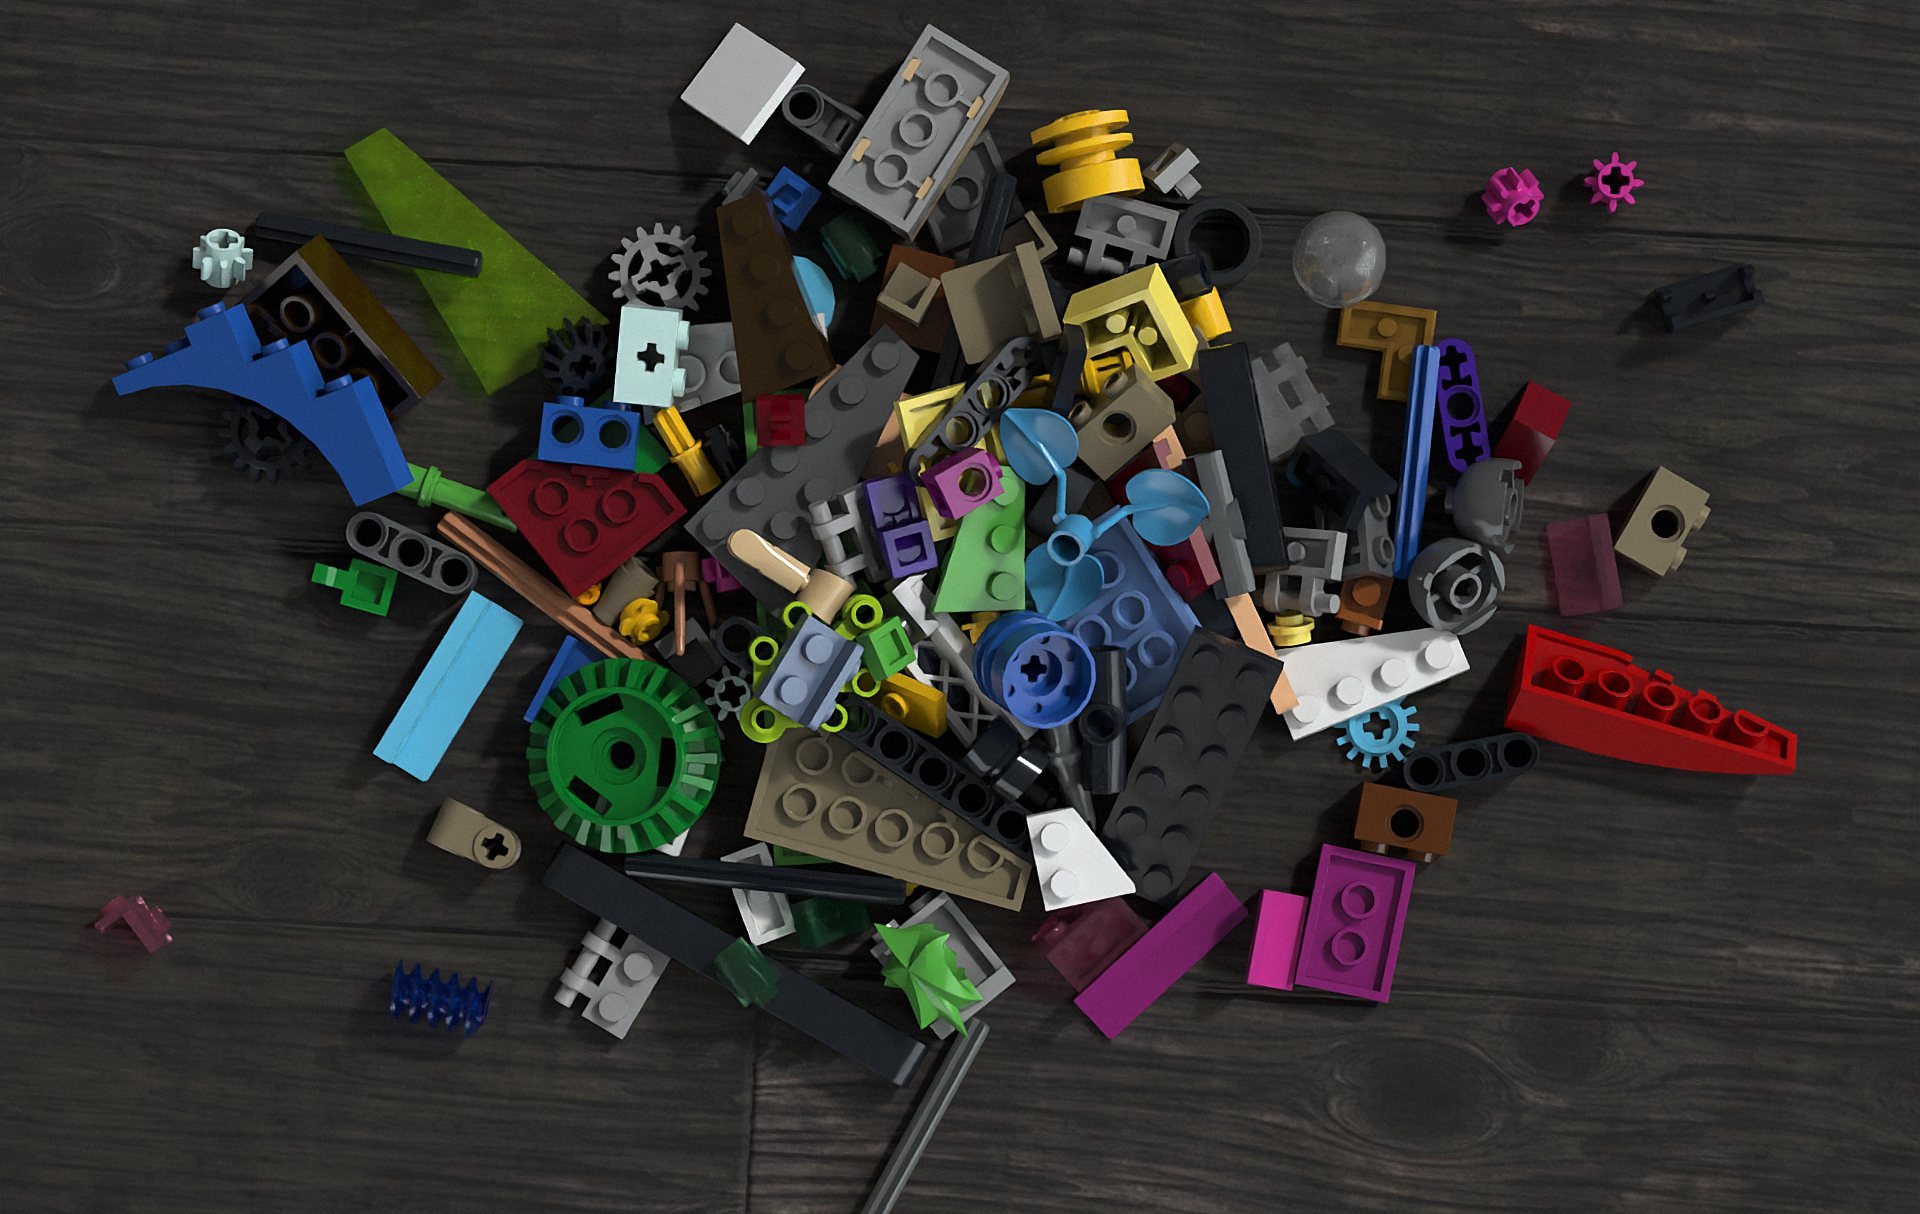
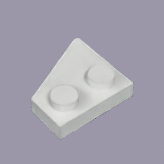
M1073 806L1026 816L1046 911L1136 892L1132 880Z

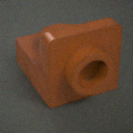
M1369 575L1343 581L1338 596L1340 606L1338 611L1333 613L1332 618L1342 621L1340 629L1363 637L1368 636L1369 630L1380 631L1383 624L1382 618L1395 578L1381 579Z

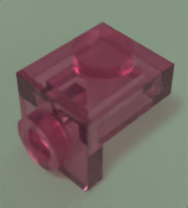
M121 894L99 911L104 917L95 924L100 933L107 932L125 919L150 954L159 952L173 941L167 933L172 928L168 919L157 906L154 905L149 909L140 895L132 896L127 900Z

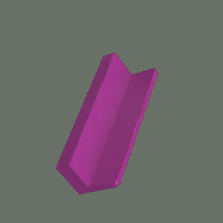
M1214 871L1207 874L1072 998L1107 1038H1115L1248 915L1246 907L1226 887L1227 885Z

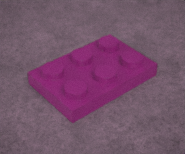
M1322 843L1293 983L1388 1003L1416 863Z

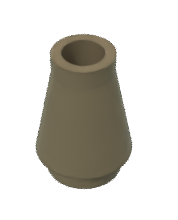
M632 557L614 572L592 611L605 624L614 627L620 621V615L629 603L640 598L649 599L656 593L654 587L660 582V579L645 563L636 557Z

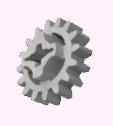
M656 223L653 235H647L644 229L639 227L637 228L638 241L633 243L626 238L621 240L627 252L624 256L620 254L612 255L611 259L620 266V271L609 273L610 281L621 282V287L612 293L616 300L627 297L629 301L626 304L653 306L641 301L637 297L651 293L661 297L665 306L655 307L683 310L688 307L695 312L700 310L694 299L697 295L709 296L710 291L704 285H701V279L712 277V270L700 268V263L708 258V254L706 251L693 252V248L698 241L694 235L682 241L680 239L681 228L675 225L670 235L664 234L661 223ZM656 245H670L676 247L684 254H679L672 258L660 253ZM641 252L644 259L638 274L631 276L632 278L629 279L631 264ZM657 264H661L665 270L673 268V272L667 275L669 283L666 286L661 287L657 281L648 282V278L654 275L652 267ZM689 272H692L691 285L686 294L680 298L677 290L681 279L690 274Z

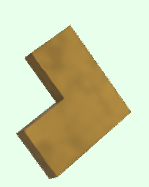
M1350 298L1342 299L1336 346L1382 352L1376 399L1407 403L1412 349L1415 345L1432 346L1437 311Z

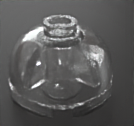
M1330 211L1315 217L1300 232L1292 252V273L1295 280H1298L1299 285L1305 290V294L1312 301L1329 308H1349L1357 305L1358 301L1366 299L1370 294L1372 295L1378 290L1386 270V246L1379 230L1367 218L1351 211Z

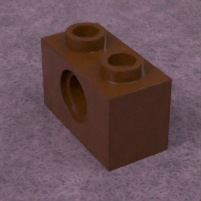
M1360 782L1350 838L1361 839L1359 849L1388 854L1389 845L1407 848L1406 858L1434 863L1436 854L1448 856L1458 800L1374 783ZM1402 809L1411 812L1415 818L1414 831L1406 837L1395 835L1390 826L1394 813Z

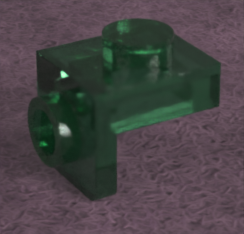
M812 896L789 905L794 919V928L799 935L803 951L871 929V922L865 902Z

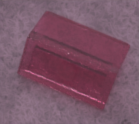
M1607 513L1547 525L1546 532L1561 615L1563 617H1570L1623 607Z

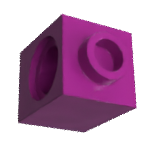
M967 447L920 473L939 515L945 518L956 520L1005 493L999 481L1003 477L999 463L990 452L986 453L984 449ZM969 468L973 473L974 482L971 489L963 493L959 488V477L965 469Z

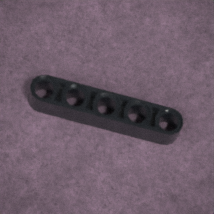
M1242 341L1198 350V363L1215 450L1221 449L1232 495L1233 498H1237L1247 536V540H1244L1247 555L1250 558L1253 574L1258 576L1290 570L1287 543L1247 343Z

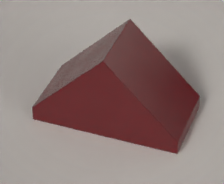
M1530 380L1492 450L1490 458L1519 460L1523 468L1514 470L1515 478L1523 479L1524 485L1528 486L1555 443L1572 402Z

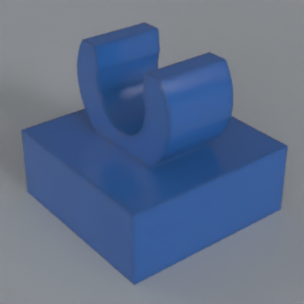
M785 166L782 167L766 190L780 223L794 233L797 232L823 195L822 192Z

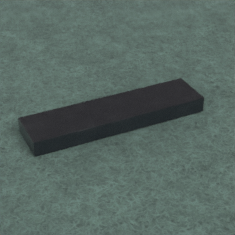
M1065 323L1040 408L1057 413L1066 420L1069 417L1088 353L1084 330L1080 325ZM1025 481V509L1032 510L1047 488L1049 481L1042 485H1034Z

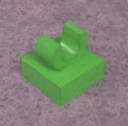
M898 616L886 618L881 623L874 625L856 637L857 643L864 647L860 657V668L868 667L874 681L888 679L917 659Z

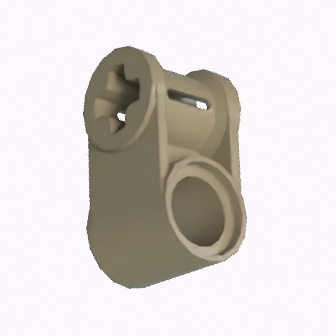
M448 797L445 798L426 838V841L463 858L467 857L479 864L494 869H504L514 865L520 858L522 851L521 840L513 830L484 817L483 813ZM503 835V845L509 848L506 856L497 855L493 860L491 858L493 850L487 847L488 841L490 839L499 840Z

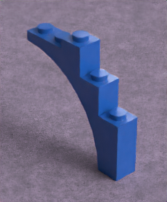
M223 301L196 312L200 321L184 328L187 337L164 346L167 352L166 356L154 360L151 352L125 362L127 372L112 378L119 396L154 386L187 384L222 389L256 401L288 420L318 447L339 473L356 507L398 491L414 481L370 376L353 382L350 374H347L325 384L306 339L289 345L285 337L262 347L243 303L226 309Z

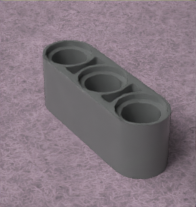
M369 511L359 512L347 524L346 538L354 550L441 591L453 595H463L473 590L478 582V566L468 555L377 513ZM376 521L381 527V538L377 544L365 547L358 540V530L363 523ZM409 541H419L424 547V559L420 564L408 567L401 560L402 547ZM460 560L467 566V579L463 584L452 587L444 580V569L448 563Z

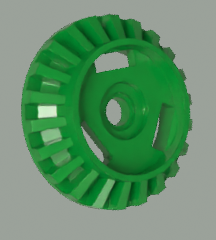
M612 658L580 667L579 670L569 676H565L557 683L556 688L546 697L537 719L531 724L529 730L531 738L526 751V759H529L530 774L528 776L531 786L536 790L539 798L538 803L542 810L550 815L554 820L553 824L558 829L575 838L576 842L603 852L635 853L654 849L669 843L682 835L697 821L708 806L716 788L721 765V748L716 723L710 709L697 690L683 677L663 665L648 660ZM618 693L624 707L623 709L583 726L578 713L584 707ZM664 738L674 739L676 746L674 775L670 786L659 785ZM621 741L630 744L635 752L633 764L625 770L617 768L612 763L610 756L613 746ZM576 776L612 803V806L605 815L590 808L576 795L570 785Z

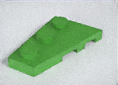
M1000 465L1003 477L999 481L1005 493L956 519L958 526L949 553L946 552L941 570H943L936 595H932L928 608L930 612L1025 610V480L1017 475L1011 465ZM972 471L965 493L971 489L974 482Z

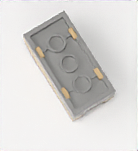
M928 23L828 182L831 193L851 206L853 204L857 205L890 225L891 230L913 242L997 107L1008 85L1009 72Z

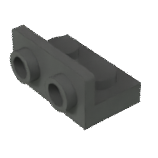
M1388 495L1370 498L1358 527L1343 531L1314 504L1316 529L1339 531L1347 534L1341 581L1324 580L1325 583L1333 584L1369 575L1381 579L1393 576L1392 562L1395 558V549L1389 534L1388 516L1391 512V504Z

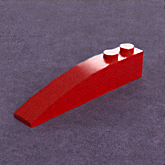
M1532 624L1528 625L1507 695L1504 719L1505 728L1594 754L1641 764L1730 774L1792 775L1794 772L1797 747L1796 734L1743 709L1733 713L1723 708L1716 700V696L1702 689L1699 690L1697 695L1671 683L1674 676L1658 668L1655 674H1652L1631 664L1633 656L1620 650Z

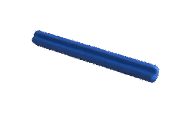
M1415 345L1412 349L1393 535L1395 558L1392 562V577L1408 580L1410 568L1420 553L1440 360V349L1430 345Z

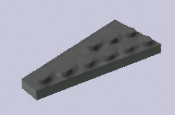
M886 323L805 404V446H763L684 525V528L785 628L786 626L781 619V611L787 603L798 601L795 598L799 591L797 590L795 594H790L759 574L757 569H752L734 558L727 549V540L733 532L741 529L750 530L772 546L778 547L811 568L808 575H811L824 550L821 541L814 539L810 528L813 519L808 506L813 502L826 500L831 515L842 512L836 493L858 484L895 410L893 402L900 400L920 359ZM793 607V608L789 611V614H788L789 621L791 620V618H792V616H793V614H794L793 612H794V610H795L796 607Z

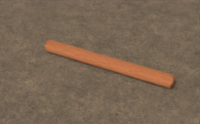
M449 511L439 522L437 531L440 535L604 658H637L660 664L577 601L575 602L573 598L457 511Z

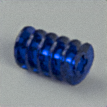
M400 959L390 993L392 1019H400L408 1008L409 1019L413 1024H418L424 1014L427 1013L429 1027L437 1028L442 1019L446 1017L448 1032L455 1033L463 1021L466 1036L474 1037L478 1029L484 1025L493 993L494 981L490 980L484 991L480 992L478 991L476 976H472L465 987H460L458 972L453 971L447 982L443 983L441 982L440 968L435 967L426 979L423 978L421 963H416L411 972L405 974L403 959Z

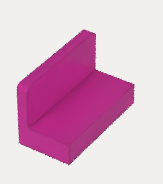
M1261 888L1244 979L1245 983L1292 991L1309 897Z

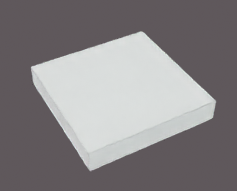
M736 22L680 98L690 107L749 145L805 71V68L796 60Z

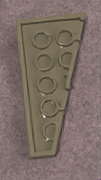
M806 727L786 728L778 739L768 743L743 836L1020 912L1032 865L834 732H829L821 727H818L815 731Z

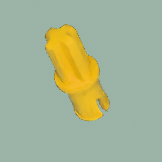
M675 406L662 407L652 415V422L672 453L668 459L671 463L676 462L687 479L696 497L704 495L717 487L722 480L706 458L701 448L703 445L702 440H695Z

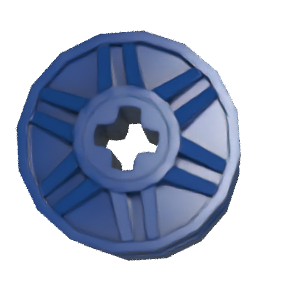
M1028 610L1005 613L989 623L977 639L972 655L973 677L981 693L1022 723L1031 727L1047 729L1062 726L1078 716L1091 699L1096 683L1095 661L1087 645L1041 613Z

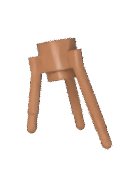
M679 551L663 553L662 566L656 567V575L659 577L660 582L655 586L656 593L653 596V600L658 604V610H662L666 585L667 592L674 593L675 653L678 656H682L685 653V593L695 592L696 583L699 585L710 630L718 620L710 585L704 581L699 552Z

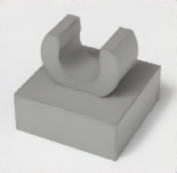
M1176 142L1170 145L1141 173L1152 188L1164 194L1173 188L1179 196H1184L1187 200L1202 188L1189 173L1200 161L1187 147Z

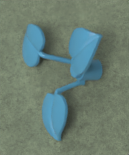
M1009 408L1001 415L1000 439L1009 464L1017 475L1034 485L1047 483L1054 474L1057 478L1056 513L1053 516V521L1057 524V527L1048 541L1035 547L1025 561V580L1036 604L1037 611L1054 623L1079 613L1099 595L1104 583L1103 568L1099 560L1092 555L1086 554L1094 539L1100 538L1103 532L1129 514H1133V526L1143 539L1155 545L1170 546L1178 544L1191 536L1210 512L1207 499L1190 480L1170 470L1148 469L1137 473L1126 485V494L1131 505L1123 506L1099 525L1093 526L1090 520L1083 515H1066L1067 476L1062 468L1070 466L1076 460L1079 453L1078 436L1074 428L1064 417L1043 409Z

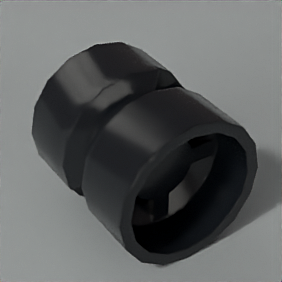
M999 714L973 740L958 762L974 776L977 775L981 778L989 775L991 777L989 789L1005 803L1011 805L1038 777L1050 758L1031 741L1019 745L1017 743L1018 733L1015 731L1016 728Z

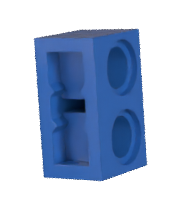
M556 395L555 404L544 402L538 451L539 461H543V463L571 466L573 464L636 472L642 416L640 413L631 412V403L603 401V409L584 407V398ZM567 417L576 419L580 427L577 438L570 443L558 442L554 436V428L557 422ZM610 423H620L627 430L626 441L618 448H608L603 445L601 440L603 429Z

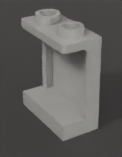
M930 889L909 906L914 915L900 926L894 919L885 925L904 929L917 924L932 923L935 924V929L951 933L945 944L957 953L956 967L965 968V976L968 977L984 999L958 1010L963 1023L1016 981V978L945 891L936 896ZM877 932L872 936L877 945L870 949V952L884 967L892 952L880 933ZM942 1017L930 1023V1027L941 1040L955 1030Z

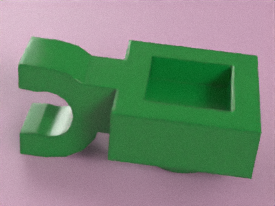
M352 558L349 572L316 563L311 581L342 589L343 594L340 601L342 605L386 617L399 571Z

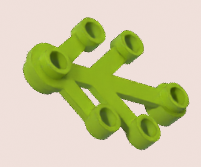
M856 594L851 596L842 608L843 621L834 631L852 641L859 632L864 633L874 625L881 623L883 618L881 604L870 595ZM791 601L783 607L781 619L786 626V640L795 626L789 621V611L793 607L799 606L804 610L805 614L812 616V611L807 604L800 601ZM862 605H868L872 610V617L866 623H860L856 618V611ZM757 636L748 645V655L753 661V695L779 653L777 643L767 636ZM766 641L770 644L772 651L767 659L760 660L755 655V648L758 643ZM867 667L860 668L851 681L844 683L840 692H854L863 697H870L875 695L880 689L881 680L874 681L873 679L872 687L867 691H861L857 686L859 676L863 673L871 675V672ZM754 696L745 702L739 715L740 726L744 734L751 740L759 743L775 741L783 734L786 728L803 727ZM836 703L835 708L840 713L839 722L834 726H828L824 723L819 725V727L829 732H837L843 729L848 720L845 708ZM762 710H769L773 716L771 725L766 728H760L756 723L757 714Z

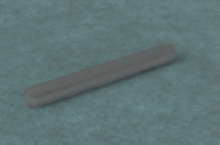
M971 1016L964 1022L969 1039L960 1032L958 1033L860 1214H889L989 1032V1026L983 1021Z

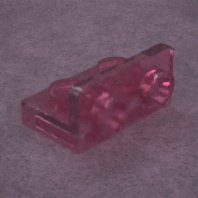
M1120 896L1065 907L1059 914L1046 919L1041 924L1038 933L1031 940L1077 992L1080 993L1144 935L1149 928Z

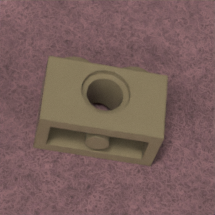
M1135 363L1124 372L1118 370L1112 373L1104 381L1100 389L1101 391L1089 402H1079L1070 410L1067 420L1078 436V456L1103 481L1108 479L1176 421L1173 400ZM1114 413L1127 416V419L1119 424H1110L1105 421L1109 415Z
M1662 466L1655 468L1608 551L1656 579L1663 577L1666 571L1674 574L1687 552V549L1681 546L1690 530L1697 533L1710 513L1711 508L1705 506L1710 494ZM1657 512L1669 514L1674 521V531L1668 538H1661L1652 530L1651 521Z

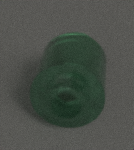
M849 211L834 218L818 231L823 240L820 244L845 282L855 278L860 285L882 270L878 262L885 255L860 218L854 219Z
M742 936L712 960L719 969L716 974L744 1008L753 1003L759 1010L780 992L775 984L782 977L755 944L751 943L748 945Z

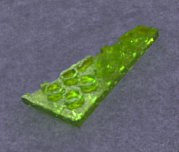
M385 127L344 150L345 155L393 235L467 248L483 253V268L478 278L475 279L415 267L413 269L489 395L537 368L536 360L540 357L537 352V342L549 340L546 334L547 327L555 330L561 329L563 316L570 319L573 325L576 324L582 315L589 318L592 325L599 322L606 327L611 324L605 316Z

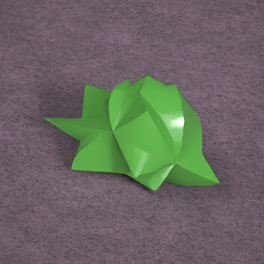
M874 923L892 952L891 957L880 972L886 976L884 986L902 988L906 991L921 1030L939 1017H942L969 1039L958 1010L984 999L968 977L965 976V968L956 967L957 953L945 944L951 933L935 929V924L932 923L917 924L904 929Z

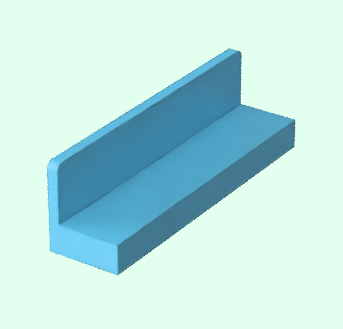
M472 590L373 754L388 763H394L422 781L429 780L522 628L523 620Z

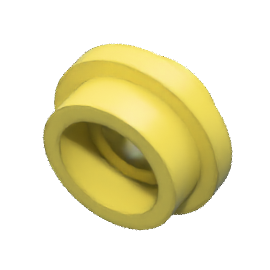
M1288 610L1284 613L1275 614V621L1267 624V633L1273 635L1274 645L1277 646L1303 644L1311 640L1310 631L1315 627L1314 619L1304 617L1300 610Z

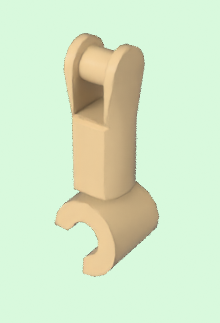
M741 529L733 532L728 537L727 549L734 558L752 569H757L759 574L790 594H795L798 590L799 594L795 599L807 604L811 611L829 626L832 625L844 603L854 590V587L846 580L821 569H814L811 575H808L811 568L778 547L772 546L750 530Z

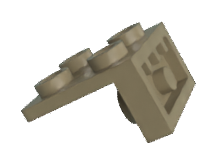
M1034 241L1015 246L1013 252L944 272L940 276L962 352L968 365L984 362L1003 340L1012 336L1028 337L1039 345L1059 339L1062 334ZM1013 348L1012 351H1011V353L1016 352V351H1020V350Z

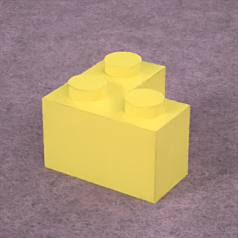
M1157 263L1072 294L1062 320L1064 324L1082 326L1088 352L1086 358H1091L1127 345L1137 366L1153 382L1190 369L1198 345V341Z

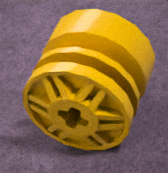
M1089 110L1058 118L1053 123L1031 132L1033 147L1055 146V148L1036 156L1037 165H1059L1061 172L1042 181L1049 213L1057 214L1081 210L1084 199L1114 193L1129 198L1145 190L1138 159H1116L1114 153L1133 143L1132 133L1110 134V132L1129 124L1126 110Z

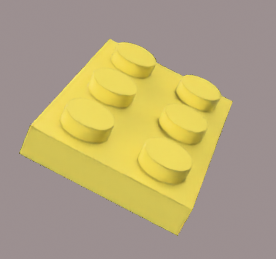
M988 380L980 384L977 389V399L985 408L994 405ZM967 381L893 402L905 452L909 450ZM960 416L953 417L946 425L947 438L954 444L961 443L966 439L969 430L967 422ZM997 420L974 448L984 449L986 453L990 452L996 458L999 465H1009L1002 447L1000 425ZM935 438L931 443L939 447L937 452L931 458L920 456L917 460L921 466V470L918 473L919 476L921 472L931 468L932 461L939 453L947 454L948 457L952 454L951 451L939 446ZM969 468L965 469L959 477V488L963 493H965L971 475ZM915 486L922 518L928 520L933 542L953 537L958 526L956 520L941 517L927 488Z

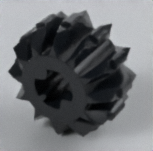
M583 315L575 325L572 324L570 319L563 316L561 329L555 330L547 327L546 334L549 340L537 342V352L540 357L536 360V365L540 374L545 376L548 387L553 389L554 392L561 389L564 395L572 397L578 389H581L583 394L590 397L591 386L596 383L607 387V379L604 374L616 371V362L613 357L617 354V347L612 338L608 337L609 333L606 328L599 322L592 325L589 318Z

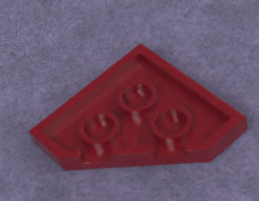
M523 459L487 487V492L575 602L688 514L686 508L658 474L641 472L637 474L611 471L607 468L573 464L568 466Z

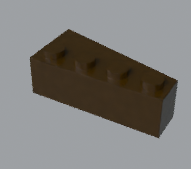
M760 190L716 208L743 405L756 401V395H771L838 368L768 191Z
M321 233L295 251L235 304L243 303L248 315L254 312L270 325L268 330L279 339L286 337L294 344L306 339L319 370L326 368L338 378L350 374L353 382L370 376L390 424L444 379Z

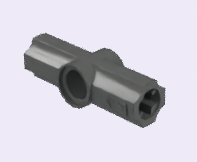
M1221 449L1181 459L1184 477L1200 489L1210 506L1209 514L1199 525L1221 577L1220 580L1213 584L1216 600L1256 590L1250 558L1247 555L1244 540H1247L1238 500L1233 498Z

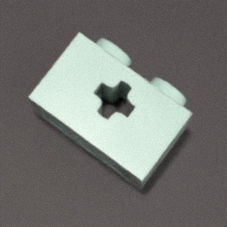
M625 304L622 306L613 402L671 407L675 404V396L683 397L686 369L678 368L680 349H688L690 337V321H682L683 309ZM652 343L657 344V352L665 356V360L658 362L654 368H650L649 359L642 358L641 352L649 349Z

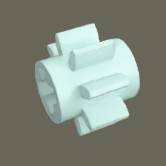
M216 229L209 232L207 236H201L200 247L193 248V268L201 269V280H205L211 286L217 288L232 287L239 281H244L245 271L252 269L253 249L244 248L245 238L243 236L240 237L235 231Z
M724 665L722 666L723 679L719 682L707 679L706 683L715 688L714 697L705 700V703L707 705L717 703L722 708L718 714V720L723 721L729 711L736 712L737 719L739 720L743 705L752 698L753 684H749L745 680L748 676V673L741 670L738 677L732 676L730 669ZM729 681H733L737 687H745L746 694L740 697L741 705L738 707H734L730 701H722L721 694L727 691L726 683Z

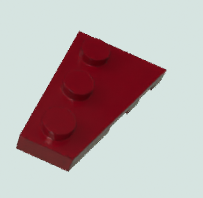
M1166 438L1152 444L1106 484L1114 495L1117 504L1121 503L1122 506L1131 505L1126 494V485L1137 473L1148 469L1170 470L1166 456L1172 454ZM1200 525L1186 540L1170 546L1155 545L1143 539L1148 549L1155 553L1165 569L1166 579L1172 589L1179 592L1185 604L1200 596L1221 579Z

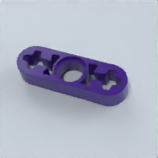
M1448 338L1436 345L1440 349V358L1446 355V348L1453 347L1456 355L1463 354L1464 362L1457 366L1458 379L1461 380L1467 376L1470 386L1455 385L1444 391L1441 381L1450 382L1452 380L1448 366H1440L1439 363L1436 404L1447 463L1452 470L1461 474L1469 467L1465 459H1457L1455 456V451L1463 447L1462 436L1460 433L1455 437H1451L1450 427L1462 429L1473 423L1477 424L1478 433H1468L1471 447H1479L1481 455L1474 458L1473 463L1490 458L1491 451L1473 351L1463 340ZM1462 393L1472 400L1473 412L1468 419L1456 420L1448 414L1446 404L1451 395Z

